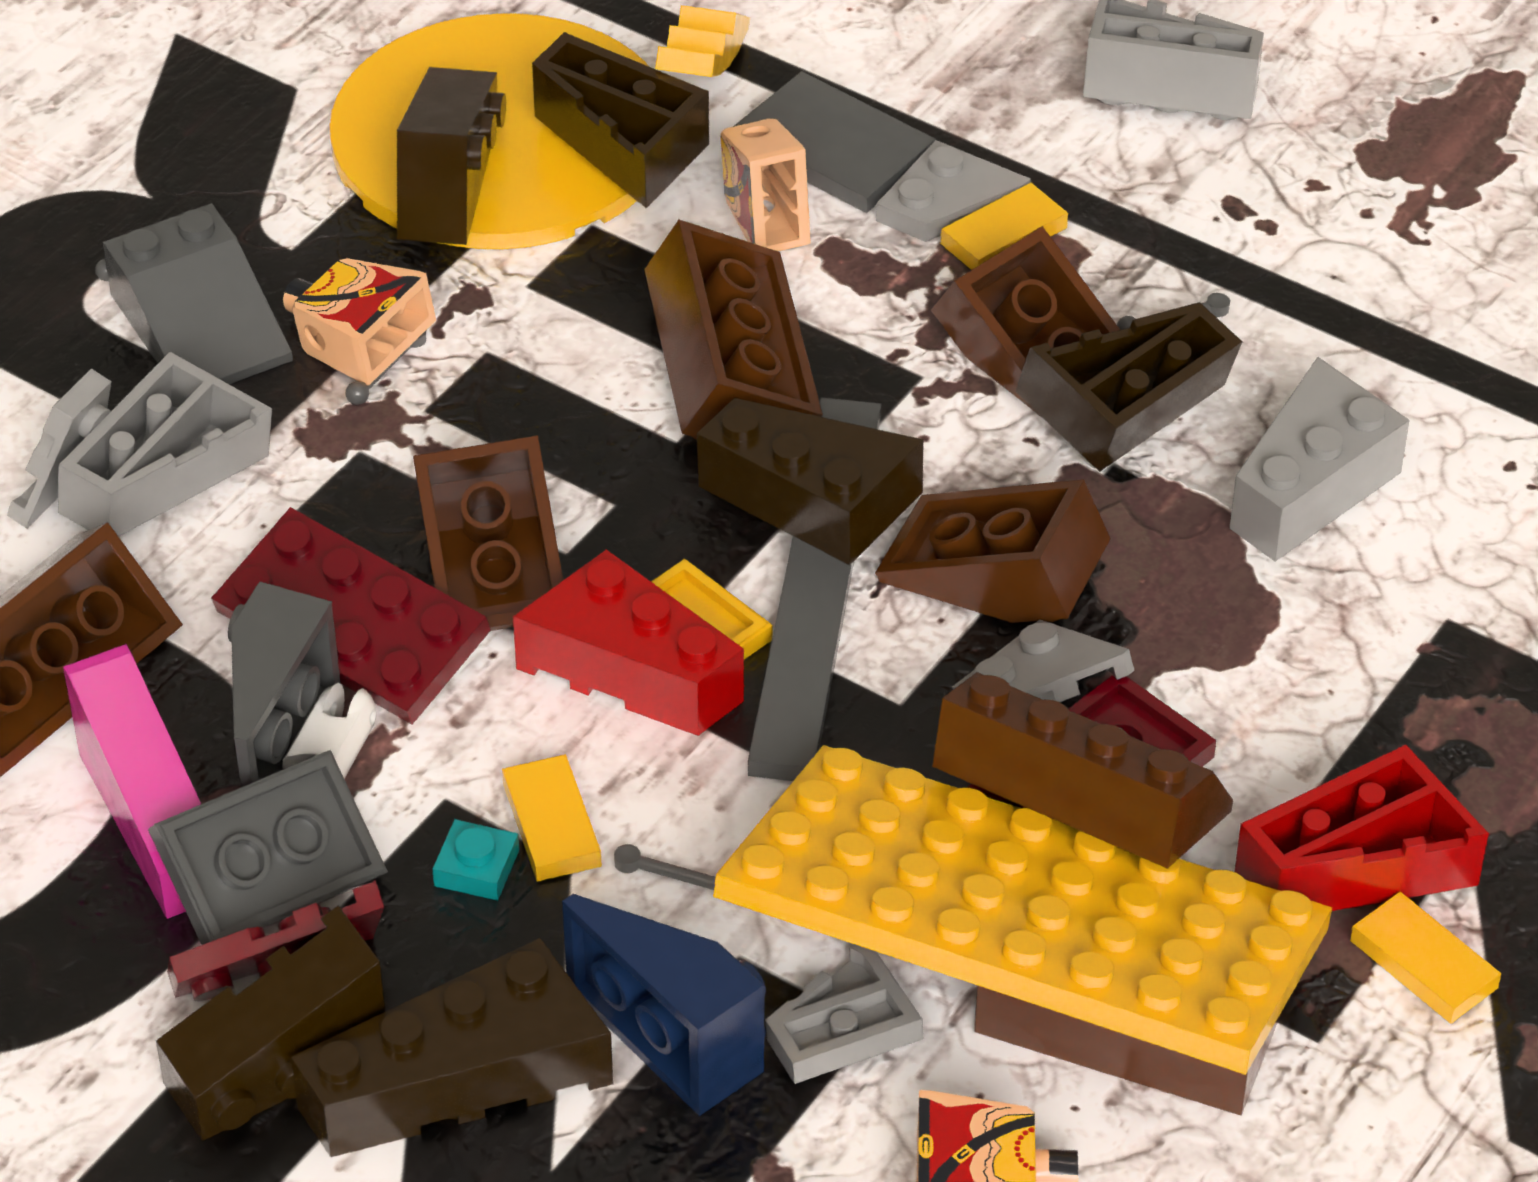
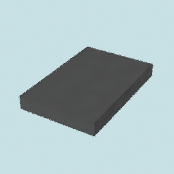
M803 71L734 125L738 126L765 119H777L805 148L807 182L865 213L876 206V203L936 140Z
M331 750L158 822L148 829L201 945L246 928H266L292 916V911L314 903L320 904L388 872Z

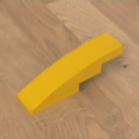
M681 5L678 26L670 25L667 47L658 46L655 69L707 77L721 75L737 55L748 32L750 17L734 12Z

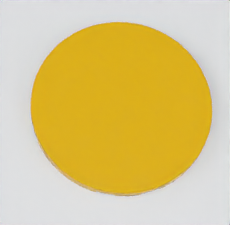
M499 13L461 17L435 23L399 37L380 48L358 66L346 80L336 97L330 119L331 150L335 168L344 186L351 188L363 200V207L397 229V129L428 68L497 72V92L505 93L506 95L505 122L502 128H496L495 145L490 150L467 245L441 244L475 249H513L544 245L575 236V229L599 219L606 223L623 213L637 201L535 117L532 62L565 32L646 66L649 65L633 50L618 40L590 27L558 18L530 14Z

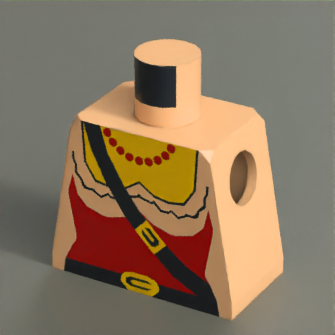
M765 119L725 128L720 134L724 194L726 202L746 240L775 251L811 244L804 146L777 119ZM763 200L771 202L774 205V209L769 212Z
M349 258L337 261L315 283L295 278L286 287L283 297L285 309L294 315L301 347L308 355L358 382H364L368 386L436 321L426 273Z
M919 1090L917 1182H1078V1150L1035 1149V1113L1029 1107L931 1090Z

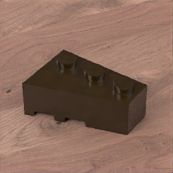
M565 32L532 62L535 117L645 208L709 145L708 90Z
M428 68L397 129V239L467 245L490 150L495 145L496 128H502L505 122L506 95L505 93L497 92V72Z
M1198 302L1134 319L1129 328L1102 335L1100 330L1097 329L1082 333L1080 340L1055 348H1050L1048 343L1030 347L1015 392L1100 472L1223 387L1243 341L1203 304Z
M734 398L697 432L699 487L850 566L923 493L924 439Z
M336 906L320 918L326 929L290 955L287 949L282 946L266 958L272 969L239 994L235 995L232 989L227 987L156 1040L163 1084L202 1141L224 1130L236 1129L248 1122L252 1116L288 1098H296L291 1056L385 1012L380 961L339 906Z

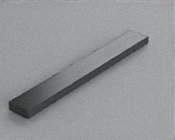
M821 397L822 417L879 429L881 421L880 403ZM794 536L748 757V776L794 781L820 749L854 562L849 566Z

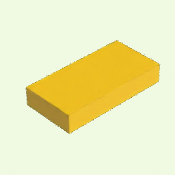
M1029 183L942 228L941 245L968 268L973 270L1042 226L1050 237L1067 228L1068 212L1034 184Z
M685 558L651 581L744 648V660L772 641L773 625Z
M566 754L502 769L503 786L537 882L602 867L601 850Z
M1402 892L1394 895L1352 927L1350 941L1450 1024L1499 987L1501 973Z

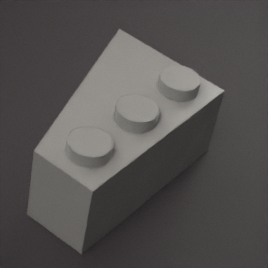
M1099 0L1088 39L1083 97L1099 99L1101 102L1110 105L1133 103L1154 106L1163 112L1186 110L1208 113L1222 120L1236 118L1251 119L1257 93L1264 32L1202 13L1195 17V22L1166 13L1167 3L1158 0H1149L1147 7L1125 0Z
M169 352L59 464L58 513L87 530L108 522L119 537L268 457L272 408L174 353Z
M1317 357L1237 473L1230 529L1276 562L1401 473L1410 420Z

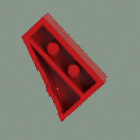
M607 549L513 616L516 669L525 673L535 675L539 669L570 680V689L589 695L595 689L624 700L626 710L697 736L744 702V648Z
M1404 745L1241 823L1234 872L1241 875L1245 880L1279 891L1301 893L1311 901L1333 907L1332 911L1386 902L1399 892L1410 898L1479 886L1489 833L1407 745Z

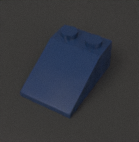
M572 894L562 900L566 973L603 1023L699 1116L764 1072V1039L766 1037L764 1028V995L766 994V988L762 977L752 964L746 960L738 961L717 941L576 894Z

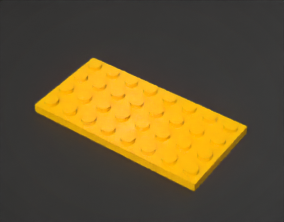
M825 745L820 748L716 873L713 895L715 898L1245 1075L1328 931L1333 908L1311 901L1307 896L1295 891H1279L1245 880L1241 875L1229 870H1214L1182 859H1178L1167 869L1029 808H1019L988 798L984 793L976 789L957 788L925 778L921 773L913 769L894 768L863 758L860 754L850 749L832 748Z

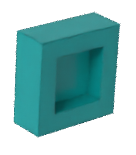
M455 819L432 869L434 886L498 901L519 853L518 833Z

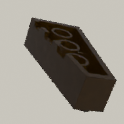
M541 938L291 1056L298 1110L330 1157L420 1135L422 1125L445 1119H457L459 1124L482 1119L485 1118V1109L525 1099L528 1107L555 1100V1091L586 1083L590 1091L613 1085L611 1032Z

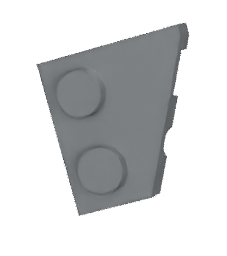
M935 140L876 203V221L926 242L941 236V229L1031 183V179Z
M92 368L53 405L43 428L42 437L26 467V471L38 479L10 504L7 516L27 529L58 498L59 464L111 412L107 408L111 381Z
M1038 620L1036 623L1024 628L1019 636L993 656L981 661L975 670L952 686L954 690L978 672L983 675L1000 677L1006 680L1010 686L1040 699L1062 702L1080 695L1077 681L1106 670L1111 672L1118 680L1131 674L1134 671L1128 648Z
M856 944L849 947V962L832 976L821 971L804 986V991L799 997L786 1001L765 1020L767 1041L794 1084L923 1039L921 1016L876 951Z

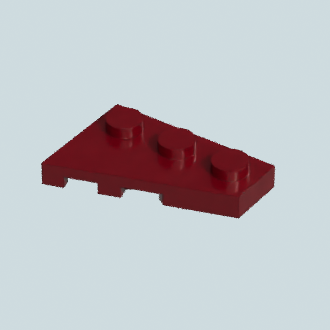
M376 881L352 889L357 903L341 908L364 941L373 939L384 909ZM314 903L292 911V916L285 918L277 924L279 931L267 936L263 927L246 928L169 957L167 973L175 998L192 993L194 1001L208 1000L214 998L227 987L233 990V980L259 973L260 977L272 969L266 958L282 946L291 955L326 929L320 918L331 911L330 907H320V904Z

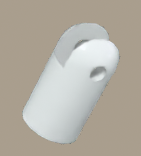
M337 683L326 688L316 700L283 759V770L331 750L345 779L376 720L375 703L367 690L361 688L356 692L349 706L347 717H342L345 702L342 684Z

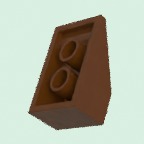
M1043 226L956 279L931 309L965 357L1034 412L1036 411L1015 392L1030 347L1048 343L1050 348H1055L1080 340L1082 333L1099 329L1103 335L1120 330Z
M538 435L414 455L416 479L435 588L486 616L491 631L514 627V615L563 581Z
M1084 479L921 495L875 574L880 583L1011 623L1038 620L1054 622L1059 619H1068L1111 538Z

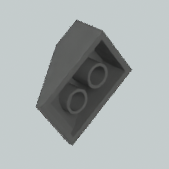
M212 203L103 242L111 296L157 364L169 352H172L227 384H232L293 361L292 351L236 236Z
M260 581L246 604H239L235 608L228 626V639L232 642L234 741L241 787L283 770V759L318 697L326 688L337 683L341 684L332 601Z

